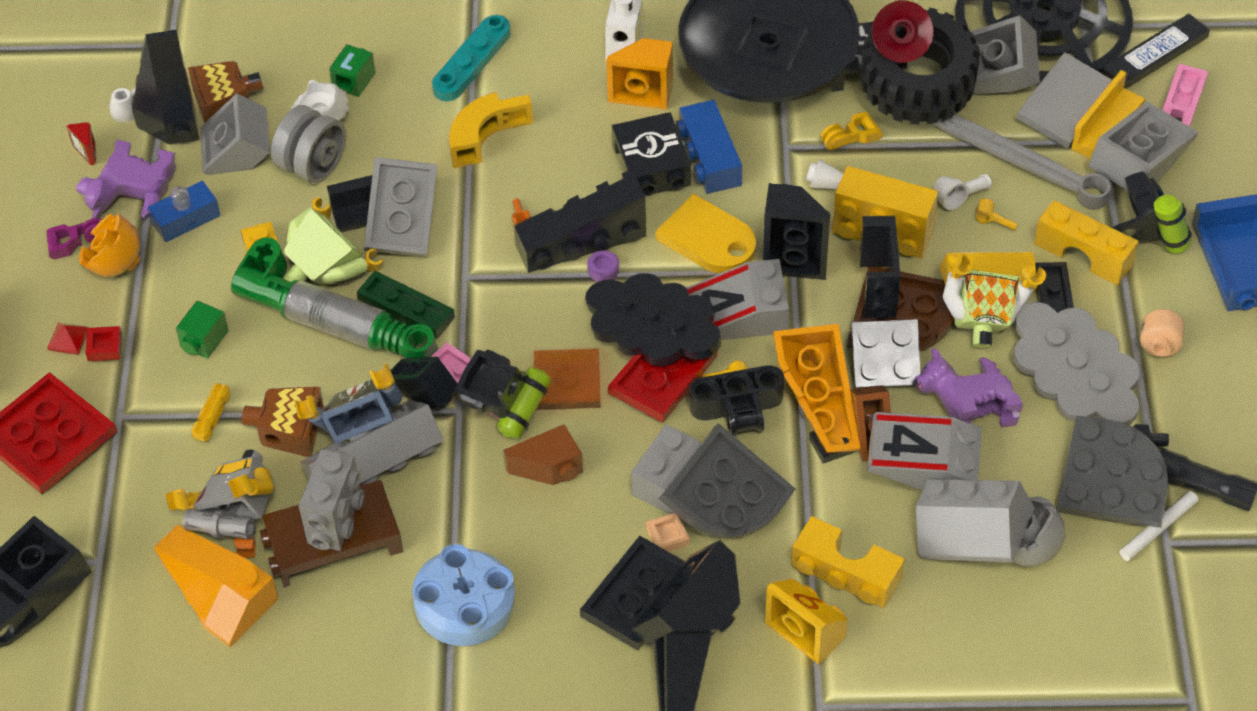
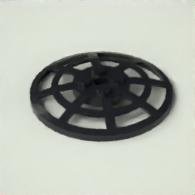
M957 0L955 7V21L960 20L967 27L965 1H983V16L987 26L1020 15L1037 33L1038 55L1056 56L1063 55L1064 53H1073L1077 60L1099 73H1102L1103 66L1125 53L1133 28L1132 9L1128 0H1119L1124 9V27L1107 19L1108 12L1105 0H1096L1099 14L1081 9L1080 0ZM992 1L1010 3L1009 14L996 20L992 10ZM1039 7H1048L1051 10L1047 11L1046 9H1039ZM1079 19L1094 24V27L1080 39L1072 31L1078 25ZM1103 29L1120 36L1118 42L1109 52L1098 60L1090 61L1084 48L1094 42ZM1062 37L1066 44L1054 46L1039 45L1041 38L1053 39ZM1039 70L1040 83L1050 71Z

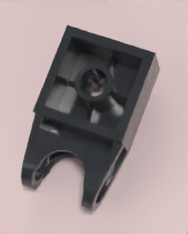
M33 516L0 547V631L9 625L7 631L0 636V648L13 643L45 618L92 572L80 550L36 516Z

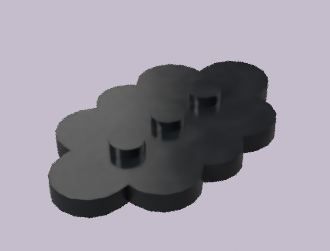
M639 273L631 276L624 283L612 279L601 280L590 286L586 292L585 300L587 307L594 314L591 318L594 336L602 342H616L619 351L625 355L643 354L644 359L648 363L656 366H666L676 362L682 356L695 360L711 357L721 347L720 331L712 323L715 312L711 301L704 296L688 295L686 287L682 284H662L660 278L654 274Z

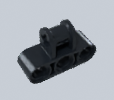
M766 365L698 378L690 386V412L693 417L702 421L725 418L728 432L733 436H737V432L757 429L758 432L764 431L762 410L775 408L782 403L784 374L778 367Z

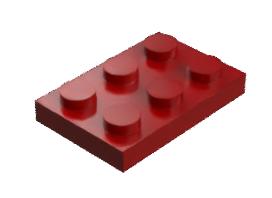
M718 352L711 357L697 360L682 356L676 362L666 366H656L648 363L644 359L643 354L634 355L608 385V394L663 423L690 391L692 382L700 378L718 357Z

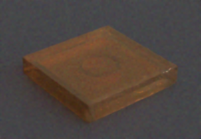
M599 348L534 351V367L545 371L552 379L547 388L548 392L542 398L536 410L601 408Z

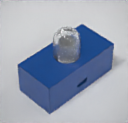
M203 180L187 188L177 186L172 189L169 197L147 207L151 223L165 243L221 216L217 199Z

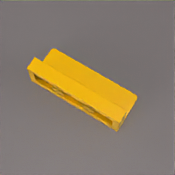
M1120 70L1076 124L1071 150L1091 159L1099 137L1144 104L1145 98L1124 88L1126 72Z

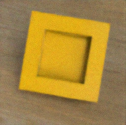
M271 221L241 229L247 252L251 245L260 238H273L278 242Z

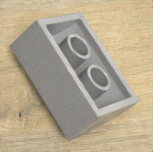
M927 479L916 505L917 544L920 559L1014 562L1034 510V506L1021 482Z

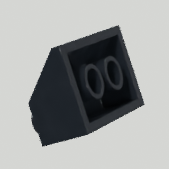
M769 183L764 214L763 260L779 259L782 276L826 280L830 213L801 186Z

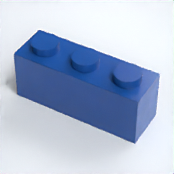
M715 100L679 107V120L675 121V125L680 138H684V148L689 161L693 160V171L697 183L703 184L706 194L742 186V163Z

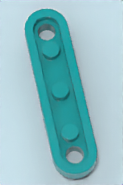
M501 15L488 16L472 32L434 76L432 89L437 99L453 101L461 96L510 38V22L507 18Z

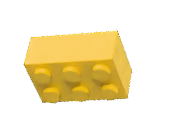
M847 166L835 192L832 233L843 238L861 241L863 216H895L898 252L906 256L923 259L934 232L939 191Z

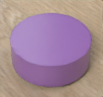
M598 251L589 257L587 262L588 274L593 280L598 282L608 279L613 280L618 276L619 259L614 253Z

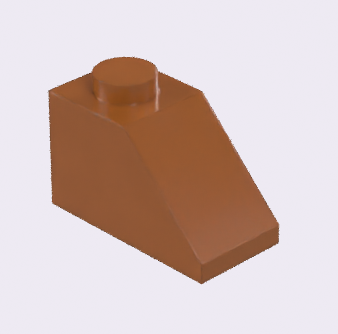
M882 385L850 389L861 447L859 450L861 461H868L873 415L875 412L891 413L889 391Z
M565 424L504 449L505 469L511 475L555 485L562 481H570L578 474L583 473L582 452Z

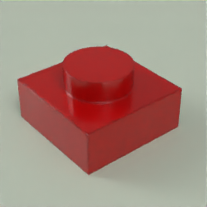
M120 326L87 328L85 351L87 361L120 360L122 344Z

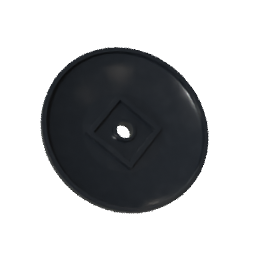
M689 0L681 14L678 29V40L682 57L690 70L702 82L727 96L759 103H779L798 100L829 87L852 64L858 50L860 36L858 18L849 0ZM767 40L775 42L773 45H765L763 43Z

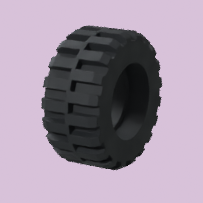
M930 7L926 12L933 23V39L930 47L921 57L937 62L944 70L931 75H916L901 69L894 61L885 58L876 49L872 39V28L869 30V34L864 41L860 71L862 89L867 94V99L872 105L878 104L880 112L886 116L888 114L893 115V119L899 122L908 120L911 121L910 124L919 125L920 122H927L928 125L937 123L940 118L943 121L954 116V111L956 113L960 112L966 106L967 101L971 100L976 86L980 63V50L976 44V38L971 31L967 32L968 27L960 20L956 22L953 15L947 12L944 14L938 13V9ZM897 27L895 30V34L899 38H903L906 34L903 27Z

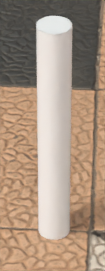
M1192 491L1186 493L1164 512L1161 528L1146 527L1119 551L1120 556L1126 561L1131 560L1198 502L1197 495Z

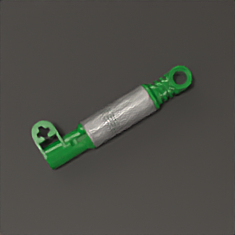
M265 237L255 241L233 275L231 292L234 295L280 311L281 315L288 320L323 331V333L326 332L329 335L366 347L369 350L386 349V351L397 355L400 354V356L405 358L431 357L439 350L432 329L425 324L410 326L407 323L393 319L390 313L385 310L304 281L283 279L282 277L287 270V261L279 243L273 238ZM421 344H426V345L423 346V347L416 348L417 346H419V345H421Z

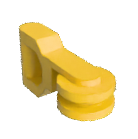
M865 111L852 115L851 122L846 124L845 131L840 124L829 125L822 131L820 139L827 149L835 150L841 146L858 141L864 144L877 141L882 138L883 132L869 113ZM863 125L866 131L857 129V126Z

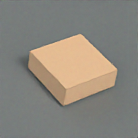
M676 513L646 522V530L652 543L670 552L690 545L689 535L681 518Z

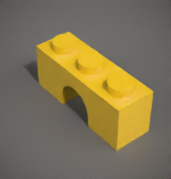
M1053 200L1038 220L1034 244L1061 258L1070 247H1076L1089 257L1091 273L1118 286L1134 264L1139 241Z
M811 516L792 546L791 565L803 574L814 575L826 581L835 589H844L858 596L865 603L876 604L885 608L903 577L905 558L873 544L868 554L863 558L856 560L847 559L839 553L842 529Z

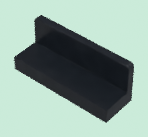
M373 175L326 186L333 218L337 229L341 232L367 226Z

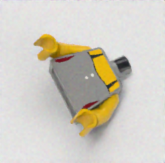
M247 449L241 459L217 466L202 491L186 494L185 489H177L166 493L165 498L171 511L177 509L187 510L190 508L205 512L222 510L227 512L228 515L257 519L262 518L269 494L274 490L273 477L270 471L261 464L263 460L262 455L255 450Z

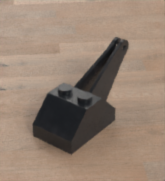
M721 540L690 555L630 629L644 644H653L659 711L695 710L711 636L716 631L723 633L736 618L733 613L741 604L735 554Z

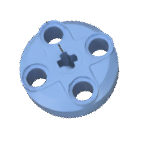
M460 544L446 546L440 554L428 560L420 568L413 583V607L420 625L433 638L450 645L470 646L490 640L503 630L513 611L515 594L513 574L502 562L488 553L467 549Z

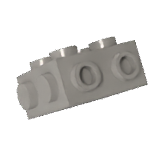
M321 449L300 501L299 510L307 544L317 549L340 551L345 538L349 539L351 537L354 526V513L362 508L364 501V490L360 489L361 472L357 470L353 455L339 450L329 451Z

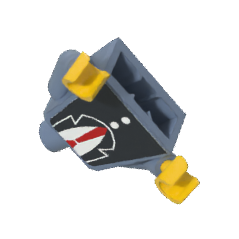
M384 364V368L379 371H369L371 380L334 395L324 410L316 407L314 396H306V400H295L294 402L298 419H308L323 431L329 432L336 444L393 421L392 407L397 406L401 402L402 394L395 383L388 364Z

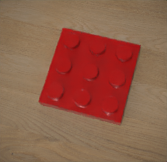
M49 372L0 411V461L40 494H43L118 431L116 425Z

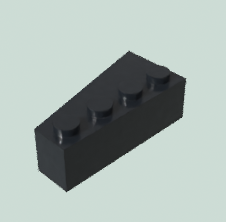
M632 169L622 173L623 179L609 185L608 181H605L595 186L597 191L582 199L578 195L568 199L567 203L557 211L550 208L514 225L516 248L528 273L547 269L562 262L576 260L591 253L605 251L611 247L634 242L646 237L645 194Z

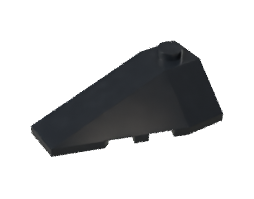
M177 29L145 34L139 74L136 76V88L131 100L136 127L169 145L200 140L196 110Z

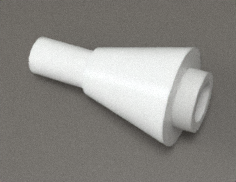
M818 159L817 164L811 162L806 180L811 182L809 188L837 189L843 173L823 160Z

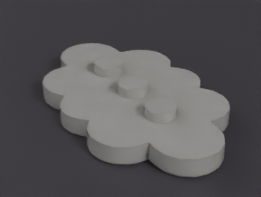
M1030 302L1023 305L1018 311L1015 320V328L1021 339L1016 343L1013 357L1014 363L1020 371L1034 376V388L1037 393L1044 398L1056 400L1057 409L1060 414L1070 421L1075 422L1076 415L1113 420L1131 425L1135 421L1139 410L1138 398L1132 390L1137 386L1140 370L1137 362L1132 357L1119 352V343L1116 337L1108 331L1096 329L1094 318L1083 309L1067 308L1057 313L1052 307L1041 302Z

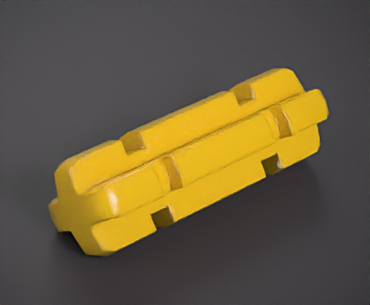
M216 383L213 385L209 393L211 396L207 397L197 417L200 421H196L191 430L192 437L195 440L202 442L209 440L213 432L211 429L216 426L225 407L222 404H226L231 395L226 384Z

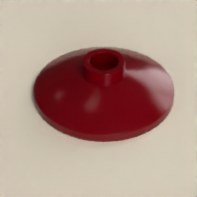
M899 0L887 4L877 13L872 24V39L876 49L885 58L894 62L906 63L918 59L928 50L933 39V23L929 14L923 7L912 1ZM897 27L905 29L906 34L903 38L896 36L895 30Z

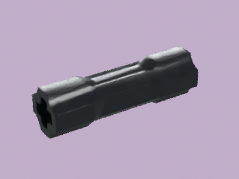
M1161 447L1160 453L1166 465L1168 482L1186 485L1219 497L1227 504L1250 511L1257 494L1256 481L1237 474H1227L1193 462L1185 455Z

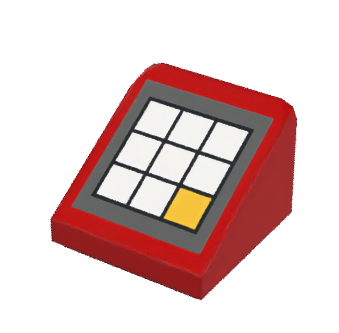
M84 122L67 125L72 146L90 165H95L96 142L91 124Z

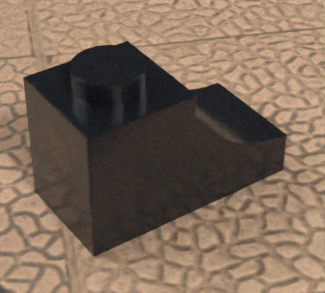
M438 356L401 358L390 370L402 394L408 396L413 401L428 404L430 409L445 407L452 400L451 395L456 391L455 389L458 384Z

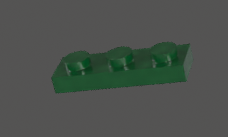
M376 270L356 291L358 300L385 310L392 317L410 326L415 324L427 325L432 329L436 339L455 317L453 308Z

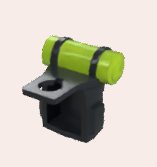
M1143 171L1125 177L1127 191L1136 218L1111 228L1121 233L1127 229H1135L1137 231L1131 237L1139 242L1160 239L1166 250L1174 254L1187 250L1191 243L1192 233L1189 226H1187L1185 218L1186 208L1182 201L1177 200L1175 196L1164 195L1160 185L1153 178H1149Z
M477 349L456 386V394L466 406L481 413L488 411L498 417L499 421L496 427L504 436L520 439L524 430H527L529 422L542 398L548 392L547 388L552 379L543 370L529 367L526 372H523L519 368L511 366V361L505 356H501L489 349L485 352Z

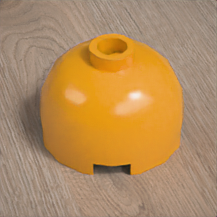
M118 213L116 217L109 214L93 228L91 234L95 236L88 249L82 246L79 254V264L103 277L120 275L126 270L131 271L140 260V255H138L140 236L135 226Z

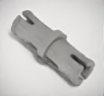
M190 508L186 510L183 517L185 530L210 533L211 536L216 538L232 536L250 540L255 531L253 518L228 515L227 512L222 510L205 512Z

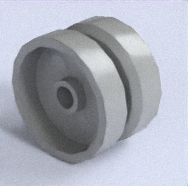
M298 105L283 117L276 129L271 147L272 162L289 173H296L300 178L310 183H320L327 179L341 159L347 136L345 126L341 121L330 116H323L319 111L311 107Z

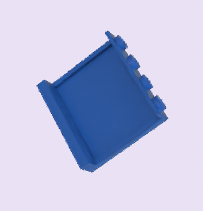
M1257 194L1197 203L1192 226L1227 311L1249 310L1257 307Z

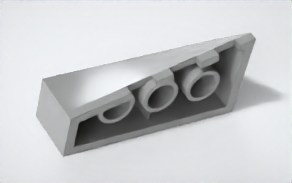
M407 400L400 404L402 411L393 412V421L348 438L349 442L345 444L342 441L336 444L332 443L323 449L329 451L339 450L353 455L357 470L361 472L360 486L378 480V474L386 470L389 472L399 470L407 465V459L418 455V457L428 455L437 449L436 444L444 441L428 404ZM320 451L300 462L308 480Z

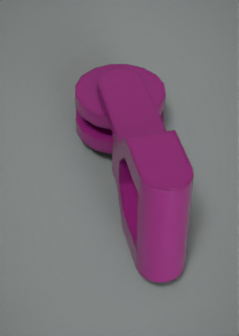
M92 218L84 223L70 227L62 224L47 229L49 257L51 259H59L71 255L77 246L82 245L81 234H84V239L91 243L95 237L91 234V231L102 219ZM70 237L66 243L60 244L61 238Z

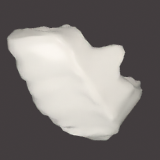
M314 79L309 80L308 90L300 95L291 107L292 109L298 105H306L319 111L321 115L330 116L338 121L347 117L346 113L350 111L348 107L349 100L346 97L345 91L333 83H318Z

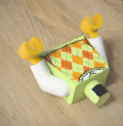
M952 255L948 258L947 262L953 271L948 274L943 300L954 317L957 327L973 329V346L989 348L992 347L993 332L1006 329L1015 322L1018 311L1023 305H1026L1034 290L1032 285L1043 283L1046 278V272L1040 267L1036 275L1030 277L1034 266L1026 264L1022 268V275L1025 279L1020 281V276L972 270L973 261L968 256L963 255L962 262L959 265L960 259Z

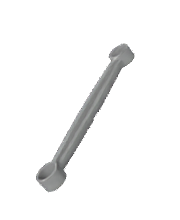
M956 114L944 121L940 118L937 123L932 124L998 158L1078 193L1077 199L1085 208L1100 209L1108 203L1111 184L1103 175L1092 173L1081 176L1045 156ZM1097 188L1103 194L1091 195L1085 189Z

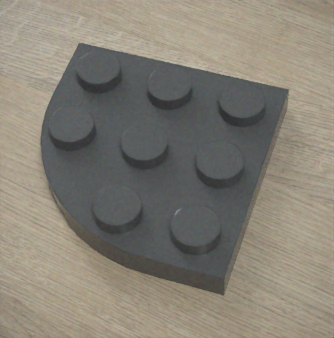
M1076 415L1057 506L1058 512L1161 528L1168 496V475L1164 459L1156 445L1145 434L1128 424Z
M718 423L658 499L685 522L703 533L721 538H738L755 533L774 519L796 488Z

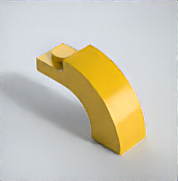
M497 92L484 95L464 107L454 119L449 133L452 167L458 168L482 163L481 147L490 135L501 130L533 124L532 102L529 94L499 100Z

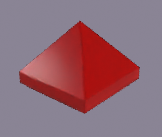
M58 322L48 344V350L79 355L87 337V328L89 327Z

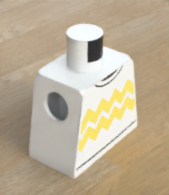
M611 0L605 27V63L607 56L641 39L644 29L642 0ZM621 31L627 35L626 41H619L621 40Z

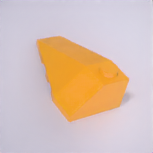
M839 324L773 331L778 365L826 452L835 453L860 450ZM844 437H847L849 440L846 444H844L842 439Z
M179 525L175 526L154 547L155 553L172 579L178 584L185 599L198 615L204 628L229 647L278 600L272 576L248 559L191 531H187Z

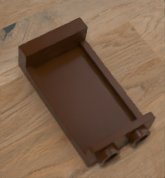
M381 480L360 486V489L364 490L363 505L360 510L355 511L351 537L349 539L345 538L340 551L333 549L321 550L307 544L299 504L263 515L265 529L259 530L264 549L271 548L274 555L268 558L273 577L280 576L283 586L287 587L290 586L289 576L380 547L387 546L390 556L402 553L401 534Z

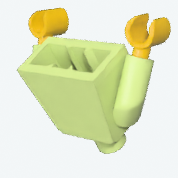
M314 198L312 209H306L291 220L284 253L295 264L283 276L286 280L305 281L309 277L318 284L330 285L351 279L367 270L374 272L382 268L384 259H380L377 262L370 260L377 255L378 251L376 249H369L363 259L360 257L363 253L328 220L331 216V205L328 204L325 208L320 209L322 198Z

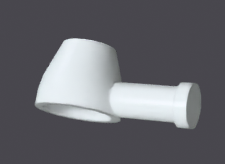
M119 88L112 93L109 109L114 120L118 122L134 120L131 100L135 88L131 92L126 88Z
M987 174L980 175L979 178L966 183L956 178L942 176L935 182L933 189L939 191L938 201L944 208L955 210L963 205L969 194L990 189L992 182Z

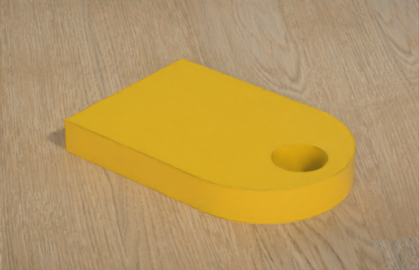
M694 193L655 231V240L702 268L717 274L744 263L752 262L756 254V237L747 224ZM733 250H741L745 254L742 256H733L730 254V252Z

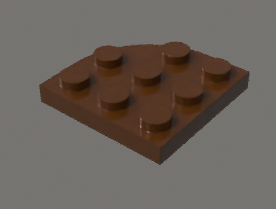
M868 267L867 272H886V268ZM901 271L897 317L884 319L864 318L866 273L853 322L918 319L919 352L938 343L952 328L954 317L943 300L944 280ZM851 330L848 337L847 347L852 348Z

